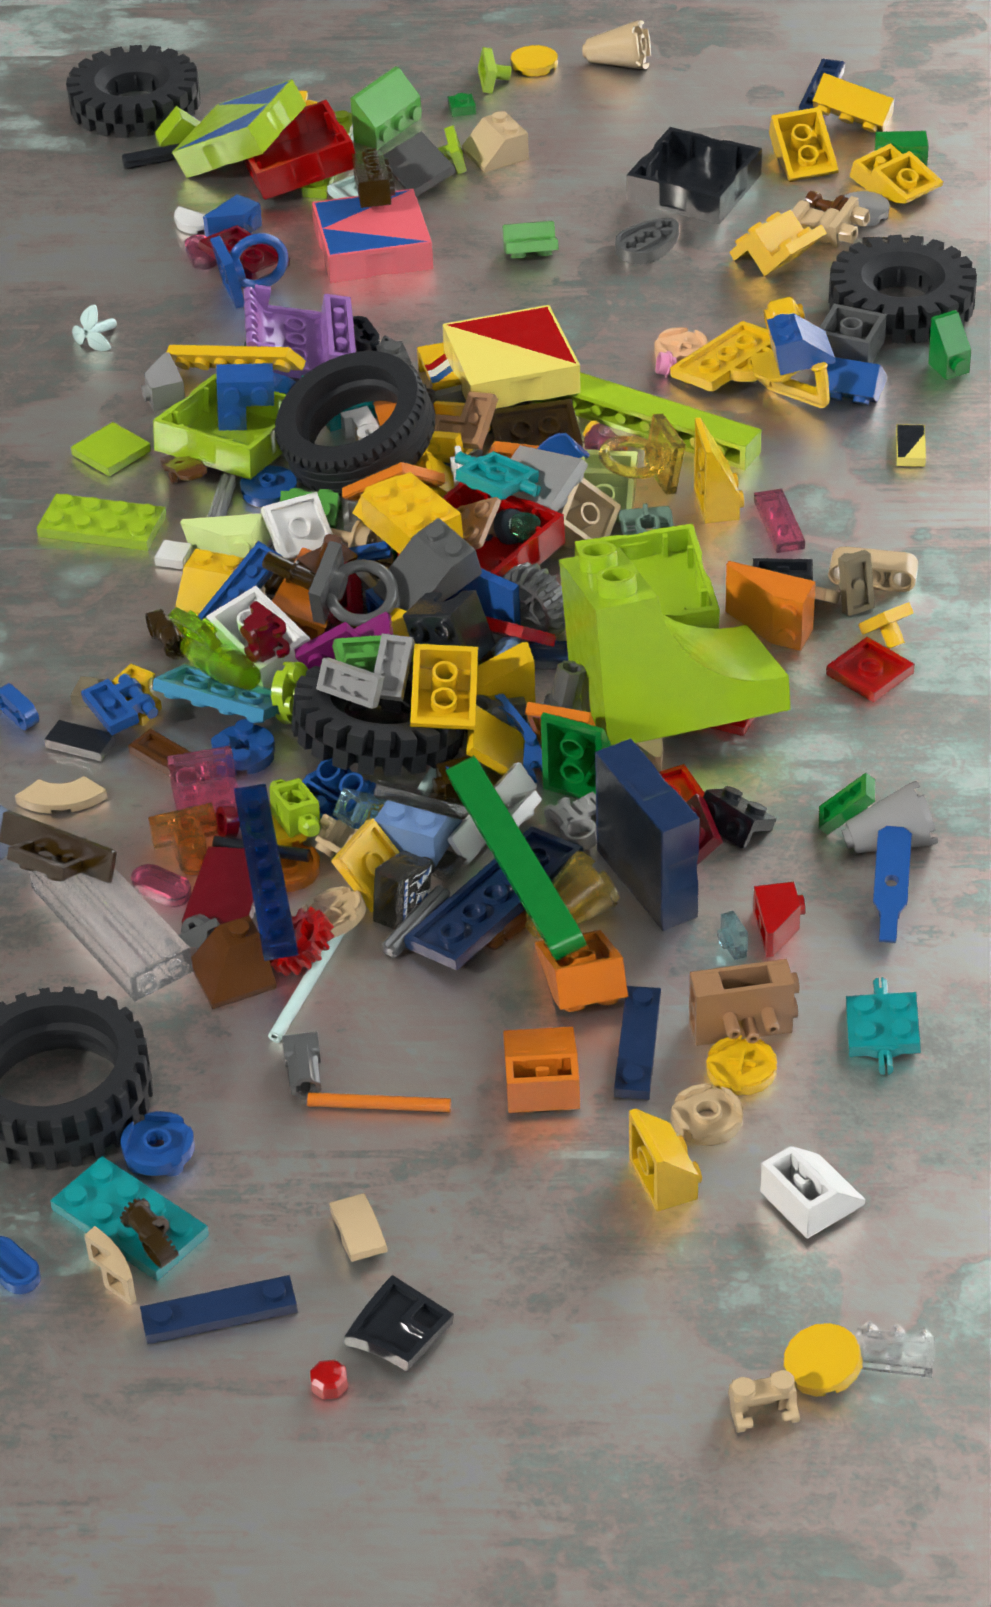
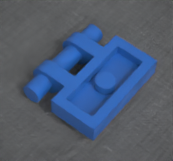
M122 674L118 679L119 683L116 685L108 678L81 691L83 701L111 735L139 723L138 713L145 714L149 719H153L158 715L155 701L149 694H144L141 684L137 679L131 678L128 674ZM125 697L132 698V699L129 700V701H127V700L125 699Z

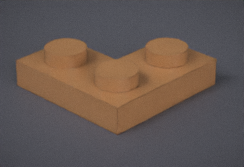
M469 391L461 417L436 414L434 431L460 433L463 448L482 450L498 398L493 393Z

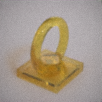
M653 414L648 440L637 436H616L606 440L600 446L598 454L601 463L609 471L631 479L654 477L665 494H676L686 444L664 414ZM620 447H633L644 450V464L646 467L638 468L620 464L611 457L610 452Z

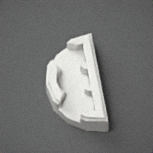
M178 206L174 212V220L179 230L189 234H198V231L204 230L203 216L205 214Z

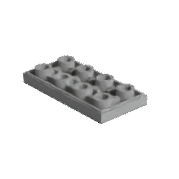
M520 445L511 459L539 471L538 482L535 484L541 486V492L536 497L525 492H517L513 496L531 500L551 510L558 511L567 503V497L574 486H577L583 480L588 464L581 458Z

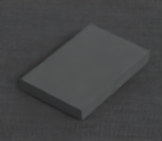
M422 131L383 155L384 159H389L392 175L405 189L413 188L416 197L456 172L451 162Z

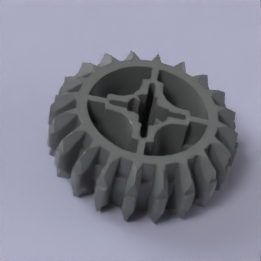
M529 562L514 566L503 575L504 579L519 585L522 626L555 634L557 637L566 630L562 586L557 582L556 575L551 576L547 568L541 570L537 563L532 565Z

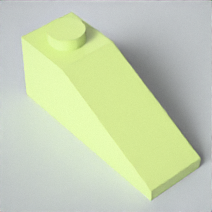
M262 513L182 519L180 522L187 542L192 543V548L235 555L242 558L246 557L258 541L267 546L271 538Z

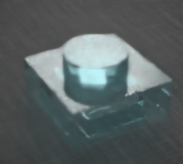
M734 911L721 914V926L717 931L721 947L727 949L734 960L747 957V930Z

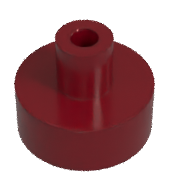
M233 805L219 806L217 808L215 825L219 836L236 838L239 833V827H246L247 815L238 814Z

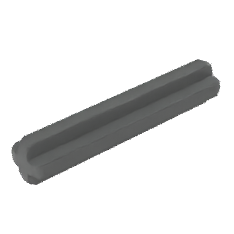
M441 885L436 886L382 943L384 954L396 958L406 948L403 937L450 897V891Z

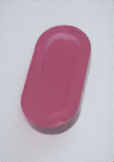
M200 234L192 235L185 240V250L194 268L208 270L215 267L217 262L216 259L198 249L199 240L207 237Z
M154 864L141 865L134 869L131 874L132 887L140 895L168 907H179L189 902L192 893L191 884L185 877Z

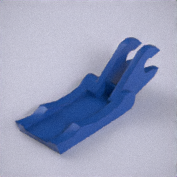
M503 693L495 695V698L501 703V706H498V708L507 716L508 724L517 729L524 737L523 766L534 783H538L533 771L535 768H539L542 771V750L537 736Z

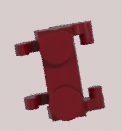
M258 601L253 602L250 605L251 615L243 620L244 625L240 628L242 636L248 641V646L244 648L246 656L253 663H257L259 660L263 663L275 657L276 654L278 658L286 657L290 653V645L282 637L287 630L285 622ZM276 647H282V649H279L276 652L273 650Z

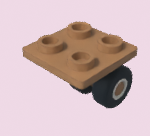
M498 497L462 505L456 509L461 513L463 539L474 549L481 548L485 540L490 541L493 537H497L500 542L506 545L522 542L527 534V522L524 515L514 508L502 510L497 514L501 503Z

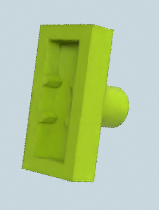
M482 47L477 69L482 91L492 93L496 79L510 80L511 66L496 64L492 48Z
M454 125L446 127L444 130L448 144L438 147V150L448 160H453L457 174L466 172L462 148Z

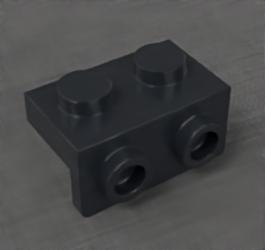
M725 786L723 789L706 790L703 798L708 805L719 834L739 848H747L753 832L770 831L773 829L777 818L767 813V808L762 804L743 798V793L740 790L730 786Z

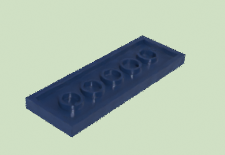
M533 826L523 833L553 885L584 858L583 846ZM494 858L403 937L405 947L454 970H458L501 932L511 920L521 914L525 908L496 859Z

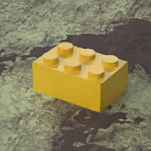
M411 472L400 475L396 479L361 494L364 524L399 554L416 533L437 518H440L463 538L461 513Z

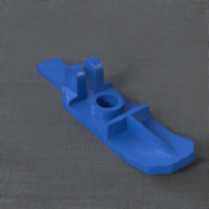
M886 826L878 831L873 903L879 911V917H881L879 942L896 943L898 919L908 902L912 833L904 827ZM892 880L895 881L897 885L888 886L886 882Z

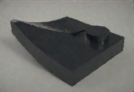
M392 1275L358 1315L344 1337V1344L375 1354L407 1372L453 1324L454 1314Z

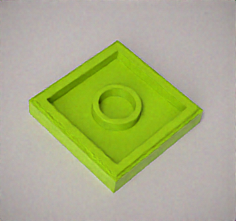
M111 422L71 446V452L76 458L110 477L151 452V445L148 441Z

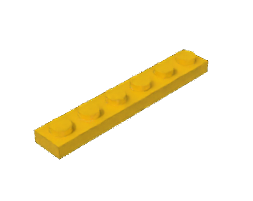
M169 345L166 351L170 353L173 361H175V365L184 370L199 368L207 371L209 368H216L218 364L273 363V370L289 373L290 370L302 371L306 362L305 359L290 347Z

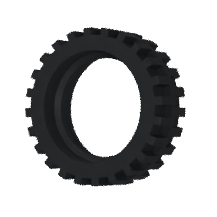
M50 987L39 989L40 994L27 997L26 992L15 995L16 1001L8 1005L3 1001L0 1002V1079L22 1060L41 1052L56 1049L89 1051L106 1058L114 1065L109 1076L97 1088L70 1102L51 1106H30L13 1102L0 1095V1161L10 1164L13 1159L20 1160L22 1168L33 1169L35 1164H45L46 1170L58 1169V1164L71 1162L72 1167L82 1165V1158L93 1155L95 1159L106 1155L105 1148L112 1144L117 1148L121 1146V1136L127 1125L134 1121V1125L140 1122V1115L148 1114L150 1109L149 1097L153 1096V1083L143 1028L139 1021L134 1022L133 1013L127 1007L119 1010L116 999L107 996L104 1000L99 999L97 991L86 989L85 993L82 994L75 993L74 987H63L62 992H50Z

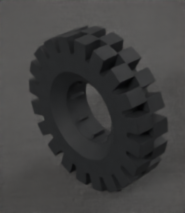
M130 45L129 52H124L122 47L110 49V56L103 51L92 55L93 60L85 58L78 63V68L73 67L66 81L70 112L73 115V120L78 125L82 124L83 129L89 132L96 129L98 135L106 137L113 131H115V138H128L130 131H135L136 138L148 136L147 129H152L155 132L176 106L191 116L195 114V110H198L201 97L196 65L194 62H190V58L185 54L178 56V51L168 48L162 52L161 46L150 45L146 51H142V45ZM132 91L150 92L138 96H118Z
M888 235V243L886 244L879 236L867 239V246L857 242L849 246V252L843 250L837 255L836 261H833L829 279V308L831 309L834 304L886 314L885 337L887 334L892 335V343L905 344L906 335H911L914 343L928 342V336L931 333L932 317L956 310L959 313L963 326L964 321L968 322L972 317L977 285L976 269L972 268V261L967 256L961 257L960 250L953 246L944 249V242L932 239L927 245H923L924 237L911 235L908 243H903L902 235ZM902 286L915 288L925 294L916 297H894L882 294L879 291L890 287Z

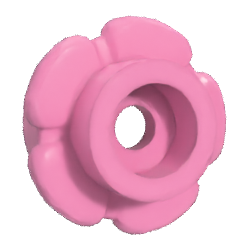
M670 351L666 353L659 352L656 360V374L664 375L665 378L671 373L670 367L677 363V358L673 357Z

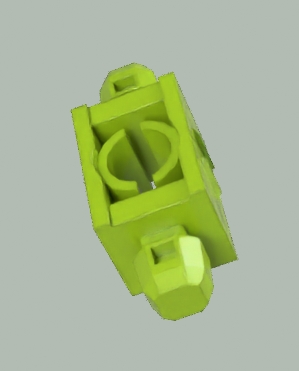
M300 778L290 781L283 779L272 781L269 786L271 814L288 836L292 838L301 833L307 837L317 836L321 829L319 801Z

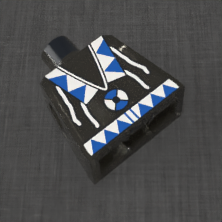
M401 851L375 868L374 922L395 930L430 893L431 874L436 869L434 862L430 858Z

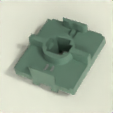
M644 503L642 508L623 509L619 512L623 535L643 533L649 531L646 530L647 528L659 529L674 526L672 511L669 506L648 507L647 503Z

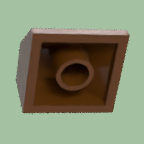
M250 915L218 925L189 959L190 967L212 1009L277 988L262 937Z

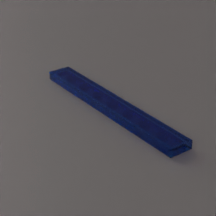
M266 784L235 788L236 806L264 961L299 955Z

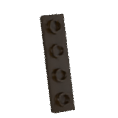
M10 810L3 813L0 842L10 846L8 847L7 860L19 864L21 869L38 871L46 874L48 879L58 882L66 881L67 878L79 873L106 883L113 881L117 856L116 850Z

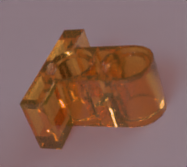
M212 802L148 817L154 850L172 845L181 871L186 875H198L207 851L205 837L218 835L215 810Z

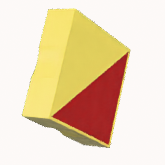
M550 305L443 324L444 353L453 373L461 382L465 399H467L469 391L493 393L498 398L495 408L497 409L525 401L545 400L581 393L580 364Z

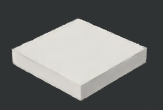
M317 492L266 505L261 508L262 516L276 552L289 561H294L297 558L302 547L313 551L322 546L325 535L333 534Z

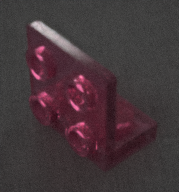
M231 746L167 756L171 789L181 827L214 822L215 813L219 806L233 805L238 814H244L235 778Z

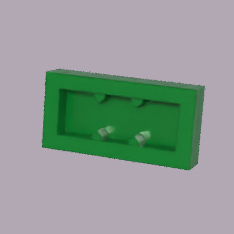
M866 772L819 806L818 828L829 835L846 823V821L875 802V779Z

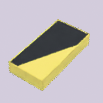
M896 424V466L925 467V425Z

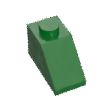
M926 131L875 132L874 151L891 143L902 154L911 151L926 166L928 165L929 144Z
M953 310L932 317L928 364L945 380L970 373L972 349L959 313Z

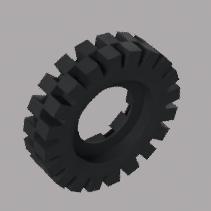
M413 662L410 664L403 702L379 699L378 706H381V710L399 714L404 711L409 713L411 718ZM314 666L307 670L306 676L301 675L296 683L292 712L293 735L298 737L297 743L304 750L312 749L311 755L317 759L325 761L333 757L332 766L347 770L354 763H357V773L374 775L377 766L382 767L385 776H401L403 766L412 775L426 772V765L436 769V764L446 762V758L452 760L459 753V748H462L465 729L410 727V722L378 724L348 716L345 713L346 708L350 711L369 708L316 690L321 667Z

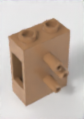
M787 959L689 972V1023L695 1045L717 1043L720 1039L726 1037L736 1039L740 1035L748 1043H756L760 1037L792 1033L793 1018L798 1017V1005L794 994L799 993L800 987L798 975L796 972L791 973Z

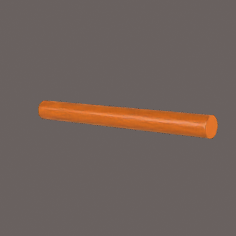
M308 1092L307 1106L450 1113L451 1098Z

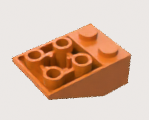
M555 1027L503 1030L508 1113L580 1109V1079L574 1028Z

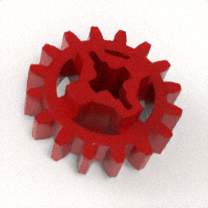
M310 907L306 912L299 908L294 917L289 913L286 918L287 921L278 922L276 924L277 931L269 933L268 936L272 941L264 946L268 951L267 955L270 965L277 973L282 972L285 976H288L293 971L296 975H299L302 967H306L308 970L311 969V962L321 961V952L330 949L326 942L334 938L331 932L334 925L320 909L316 911L313 907Z

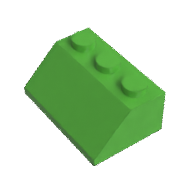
M396 66L350 98L354 142L377 150L422 118L420 95L402 70Z

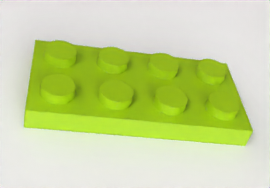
M56 493L37 526L38 537L148 551L166 518V508L151 504Z

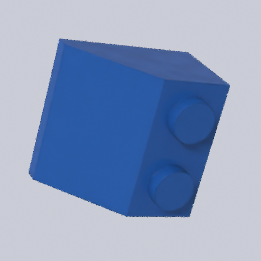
M794 313L779 314L774 318L767 319L771 347L780 375L810 369L813 365L821 362H826L827 364L836 362L826 331Z
M835 357V363L828 364L826 368L830 400L841 401L842 397L853 399V403L868 406L869 402H878L888 377L881 365Z

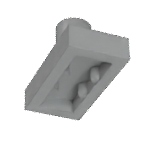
M382 633L374 673L384 676L380 699L403 702L415 644L413 637Z
M328 657L322 659L316 690L373 709L378 707L384 676Z

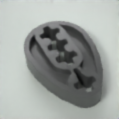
M673 218L654 219L622 230L615 239L616 255L621 260L631 264H648L659 260L677 243L679 222Z

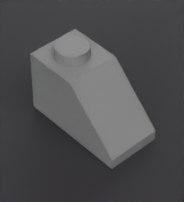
M163 353L144 373L145 385L141 386L145 402L149 401L154 411L170 408L175 403L185 399L184 384L170 353Z

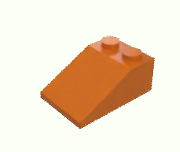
M728 561L726 564L725 612L742 624H747L751 630L771 644L801 651L813 631L816 581Z
M601 930L582 933L587 946L558 961H555L544 940L535 942V948L553 1000L560 1010L564 1009L568 1012L580 1011L585 1008V1005L593 1003L612 1005L617 1003L620 998L628 997L623 957Z

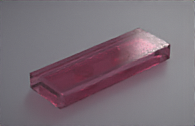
M783 489L755 492L754 503L776 553L805 549V539Z

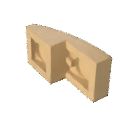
M365 1193L329 1203L331 1216L340 1231L343 1247L351 1262L388 1252L382 1231Z
M94 1226L84 1235L88 1257L92 1262L101 1267L104 1286L132 1305L137 1300L130 1267L116 1244L104 1232Z

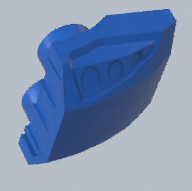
M332 757L320 762L317 770L307 774L302 782L319 801L320 819L324 814H327L337 821L341 819L347 823L375 794L380 793L382 790L376 783L365 780L359 773L352 772L350 768L344 770L332 766Z

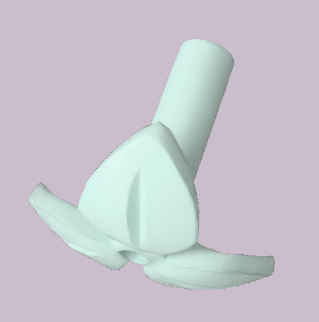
M91 305L85 309L80 317L84 328L75 325L72 329L73 337L78 344H83L87 337L91 348L97 351H108L111 349V346L101 333L116 328L117 322L114 318H110L97 323V306Z

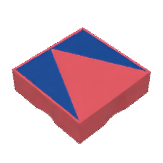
M413 188L395 191L396 195L391 196L392 205L361 208L358 196L312 202L314 230L319 247L324 253V264L330 284L367 279L379 275L403 274L433 269L432 241Z

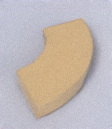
M85 776L62 784L48 783L38 779L15 795L17 805L31 811L52 814V810L64 811L71 809V813L81 811L107 798L106 789Z

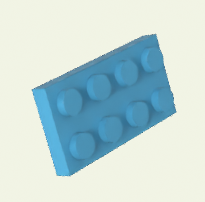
M186 664L155 677L152 690L164 693L166 698H182L191 701V704L197 707L210 706L217 708L221 714L241 715L252 723H264L265 720L280 713L278 706H272L270 688Z

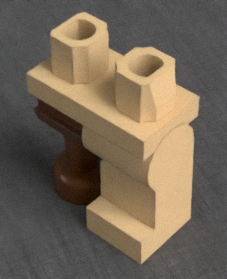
M810 191L806 195L805 201L799 200L792 210L803 229L810 227L813 230L822 225L827 234L819 242H830L831 246L837 248L842 241L854 243L858 235V227L854 226L855 224L866 227L870 221L869 209L860 207L858 198L853 196L847 198L845 195H840L834 201L822 199L820 193Z

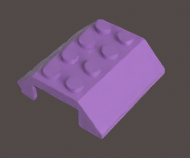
M255 285L254 289L252 287L244 289L246 346L290 347L306 360L302 371L290 370L289 373L273 370V372L301 379L302 375L328 360L356 352L351 297L324 294L321 312L268 305L271 293L270 286Z

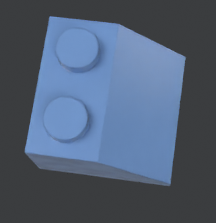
M389 800L386 801L374 819L405 859L427 865L434 862L435 867L450 845L448 837L463 821Z

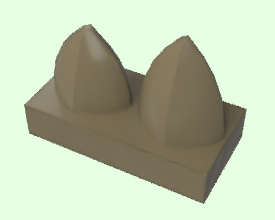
M865 549L852 554L844 553L838 558L840 577L838 587L841 592L842 612L849 617L875 608L871 553Z

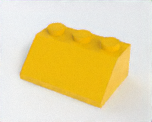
M823 73L813 98V107H820L823 115L829 116L830 113L837 115L842 122L847 124L856 122L863 125L862 128L866 131L875 133L876 131L883 132L894 111V98Z

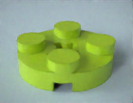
M284 662L282 664L285 666L283 670H277L273 678L271 688L272 706H278L280 714L275 715L282 724L292 725L296 683L301 675L306 676L308 670L306 665L301 662Z

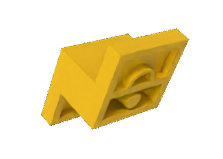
M791 209L783 214L777 211L769 216L765 223L762 224L761 221L747 230L749 234L745 233L735 240L737 245L729 253L734 261L750 253L763 275L766 276L801 256L827 233L822 225L813 230L810 227L803 229Z

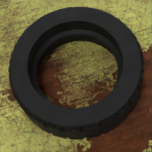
M361 351L328 360L299 379L281 403L275 422V436L293 474L304 486L317 492L321 489L333 490L334 493H339V496H342L343 487L398 463L404 462L415 465L429 446L434 433L436 416L425 386L416 369L411 364L392 354L378 351ZM370 401L396 403L394 411L385 423L368 436L340 446L314 444L324 426L344 410Z

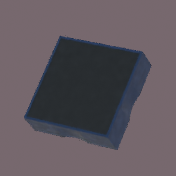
M631 738L596 751L597 851L662 931L697 918V860L699 855L700 818L677 791L662 778L652 762Z

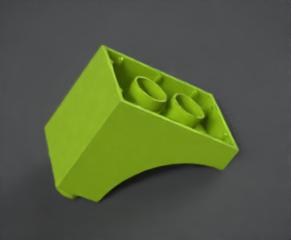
M598 541L587 543L578 549V556L559 560L569 661H575L577 664L584 666L586 670L580 695L582 711L591 712L595 725L604 728L611 745L630 738L634 743H640L791 710L789 675L747 624L732 628H700L677 622L663 615L659 597L620 547L616 548L610 542Z

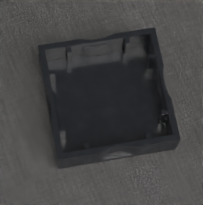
M669 127L655 143L653 149L642 157L626 175V202L720 224L761 176L762 148L728 140L714 139L703 134Z

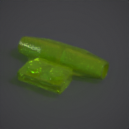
M178 607L168 614V617L185 637L181 643L183 655L197 670L226 686L245 690H252L258 686L261 680L260 670L243 652L219 640L215 635L218 630L208 619L204 618L201 620L193 611L190 610L187 613Z

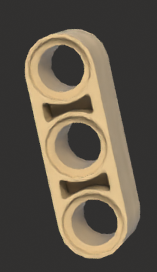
M847 546L836 548L832 553L828 576L835 585H838L840 582L838 558L844 553L852 554L865 549L871 553L873 589L907 592L915 586L919 564L917 558L911 553Z

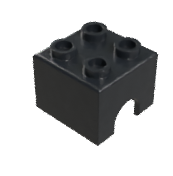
M476 590L461 591L456 597L444 602H436L442 596L441 592L425 593L403 614L410 637H413L415 644L478 647V662L496 645Z

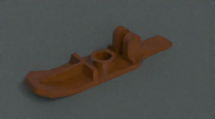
M169 455L160 458L162 468H164V471H168L172 484L178 483V478L182 481H190L201 478L207 473V468L201 461L189 456L175 457Z

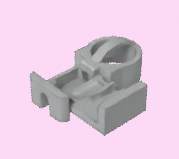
M593 791L573 801L572 807L570 799L564 797L558 800L556 806L550 804L544 808L546 822L549 823L554 820L559 825L561 838L583 846V851L589 850L597 844L596 824L591 819L593 814L596 815V794ZM587 831L590 833H588L585 836H581L579 832Z

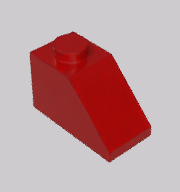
M794 882L754 886L753 912L766 958L773 957L800 929V915H805L806 912L803 894H797Z

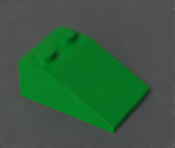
M543 712L541 715L543 789L577 799L592 791L596 794L595 752L612 746L604 728Z

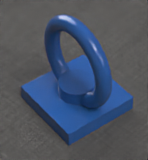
M257 233L249 235L240 240L230 253L221 236L210 239L222 282L236 309L243 307L245 303L241 288L252 287L254 289L255 285L272 286L280 280L287 269L289 261L287 248L279 238L271 234ZM256 244L272 246L278 254V263L274 271L262 279H247L239 259L241 254L247 248Z

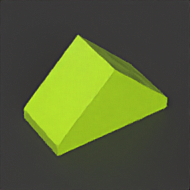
M176 106L155 131L160 147L181 143L200 121Z

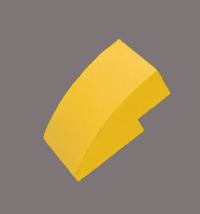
M891 143L855 160L849 175L869 192L880 194L888 201L903 204L943 186L944 183L911 151L902 154Z

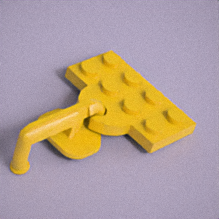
M745 321L736 324L670 367L672 378L703 388L706 391L713 392L730 380L739 382L758 380L770 391L818 408L826 407L830 401L829 380L826 368L828 364L826 362H821L811 367V370L815 373L816 387L791 379L790 377L797 372L780 375L772 351L768 329Z

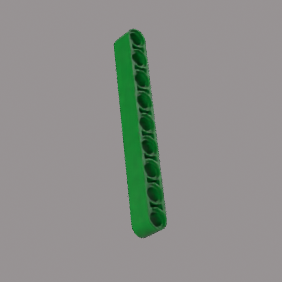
M475 755L446 769V774L555 961L587 946L577 923Z

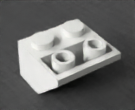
M790 1146L761 1163L760 1192L807 1239L865 1205L866 1200L818 1153Z

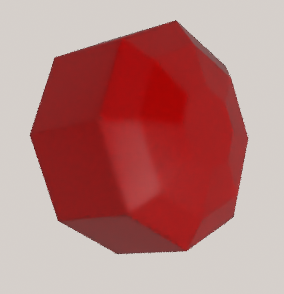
M335 1359L319 1361L310 1370L312 1393L323 1400L339 1398L348 1389L346 1366Z

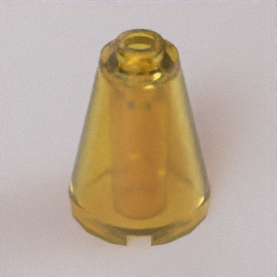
M580 851L574 853L551 881L577 925L583 924L615 908L619 904L617 901L620 899L619 893L604 870L598 873L592 867L596 861ZM526 913L528 922L525 923V926L535 939H539L541 935L528 913Z

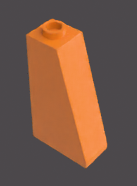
M302 547L297 558L311 552L312 550ZM284 578L272 602L310 637V641L325 633L328 620H326L325 625L313 621L308 594L309 590L291 581L288 584Z

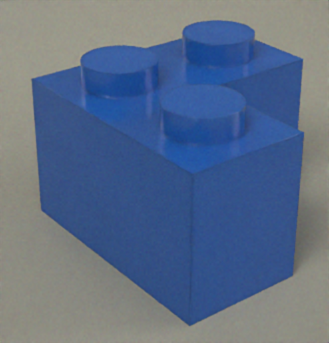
M273 363L216 365L219 431L247 430L246 406H274Z

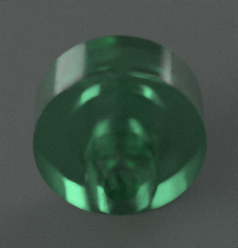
M517 513L511 518L510 532L518 538L519 543L523 544L535 534V528L537 526L540 527L541 520L532 513Z

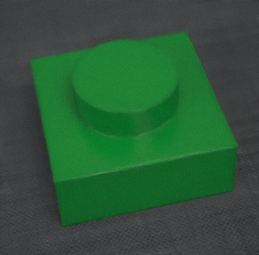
M458 93L455 96H448V106L452 117L476 114V105L472 93Z

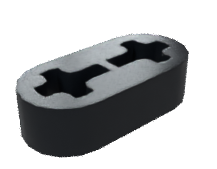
M354 316L353 326L356 350L358 352L376 351L375 345L380 344L378 331L366 317Z

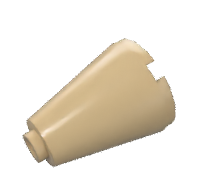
M636 20L587 38L586 43L582 45L583 57L587 58L589 63L641 70L647 69L650 62L645 63L646 56H651L648 29L642 28V24H645L643 20Z

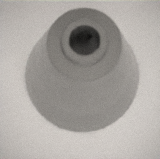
M914 781L905 785L846 821L847 828L841 831L847 849L853 847L856 853L877 851L878 831L886 826L904 827L911 832V848L937 844L938 839L930 837V832L936 831L925 796H918L914 790L920 787L919 783Z

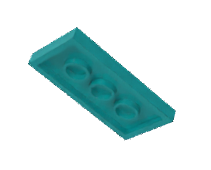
M103 1156L50 1200L51 1208L54 1212L85 1233L94 1226L104 1232L120 1249L126 1261L157 1282L209 1236L206 1224ZM135 1198H145L150 1203L151 1210L157 1216H164L169 1222V1229L166 1232L169 1238L166 1240H172L173 1243L170 1245L176 1246L174 1250L177 1249L179 1255L162 1269L156 1266L146 1254L139 1240V1234L132 1228H126L120 1222V1217L123 1216L121 1213L125 1211L124 1207H129L128 1203H133Z

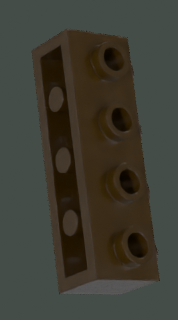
M375 148L364 149L362 153L352 154L354 179L360 207L392 205L391 196H395L396 192L389 159H384L382 151H377Z

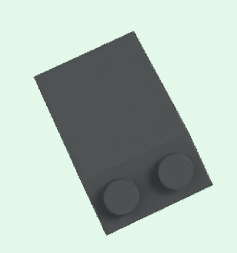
M437 518L416 533L390 566L389 570L396 578L399 587V597L395 608L408 611L425 593L441 592L442 596L436 602H444L482 574L476 550L440 518ZM380 579L373 590L376 595L385 601L387 590L384 582Z

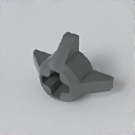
M193 915L183 922L181 934L170 938L169 941L172 947L184 942L190 947H196L198 950L214 931V928L219 925L217 918L210 920L205 915Z

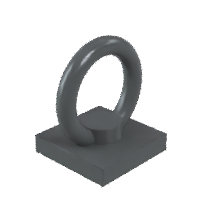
M329 541L308 592L313 621L325 625L331 611L341 622H347L351 626L358 627L384 612L391 614L399 597V587L396 578L387 567L375 561L354 560L344 564L341 544ZM369 572L377 575L384 582L387 590L386 599L377 610L368 614H354L344 609L339 603L345 593L348 576L353 573Z

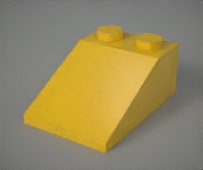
M820 107L771 115L770 139L774 153L789 182L839 172Z
M695 418L694 491L704 522L707 524L740 520V508L744 507V494L742 490H738L737 474L732 473L729 462L702 419Z
M414 644L410 727L475 730L478 647Z

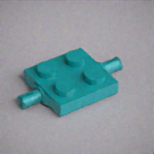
M460 451L455 456V463L463 465L456 469L455 480L466 484L471 489L485 492L492 498L498 497L500 500H503L517 492H525L536 497L541 492V486L535 484L539 478L538 470L494 451L480 457H472Z
M878 977L873 980L874 994L846 996L849 1057L869 1056L878 1058L879 1073L885 1075V1064H887V1072L890 1075L894 1071L893 1057L902 1054L921 1053L916 992L888 993L887 979L881 977L882 987L880 988Z

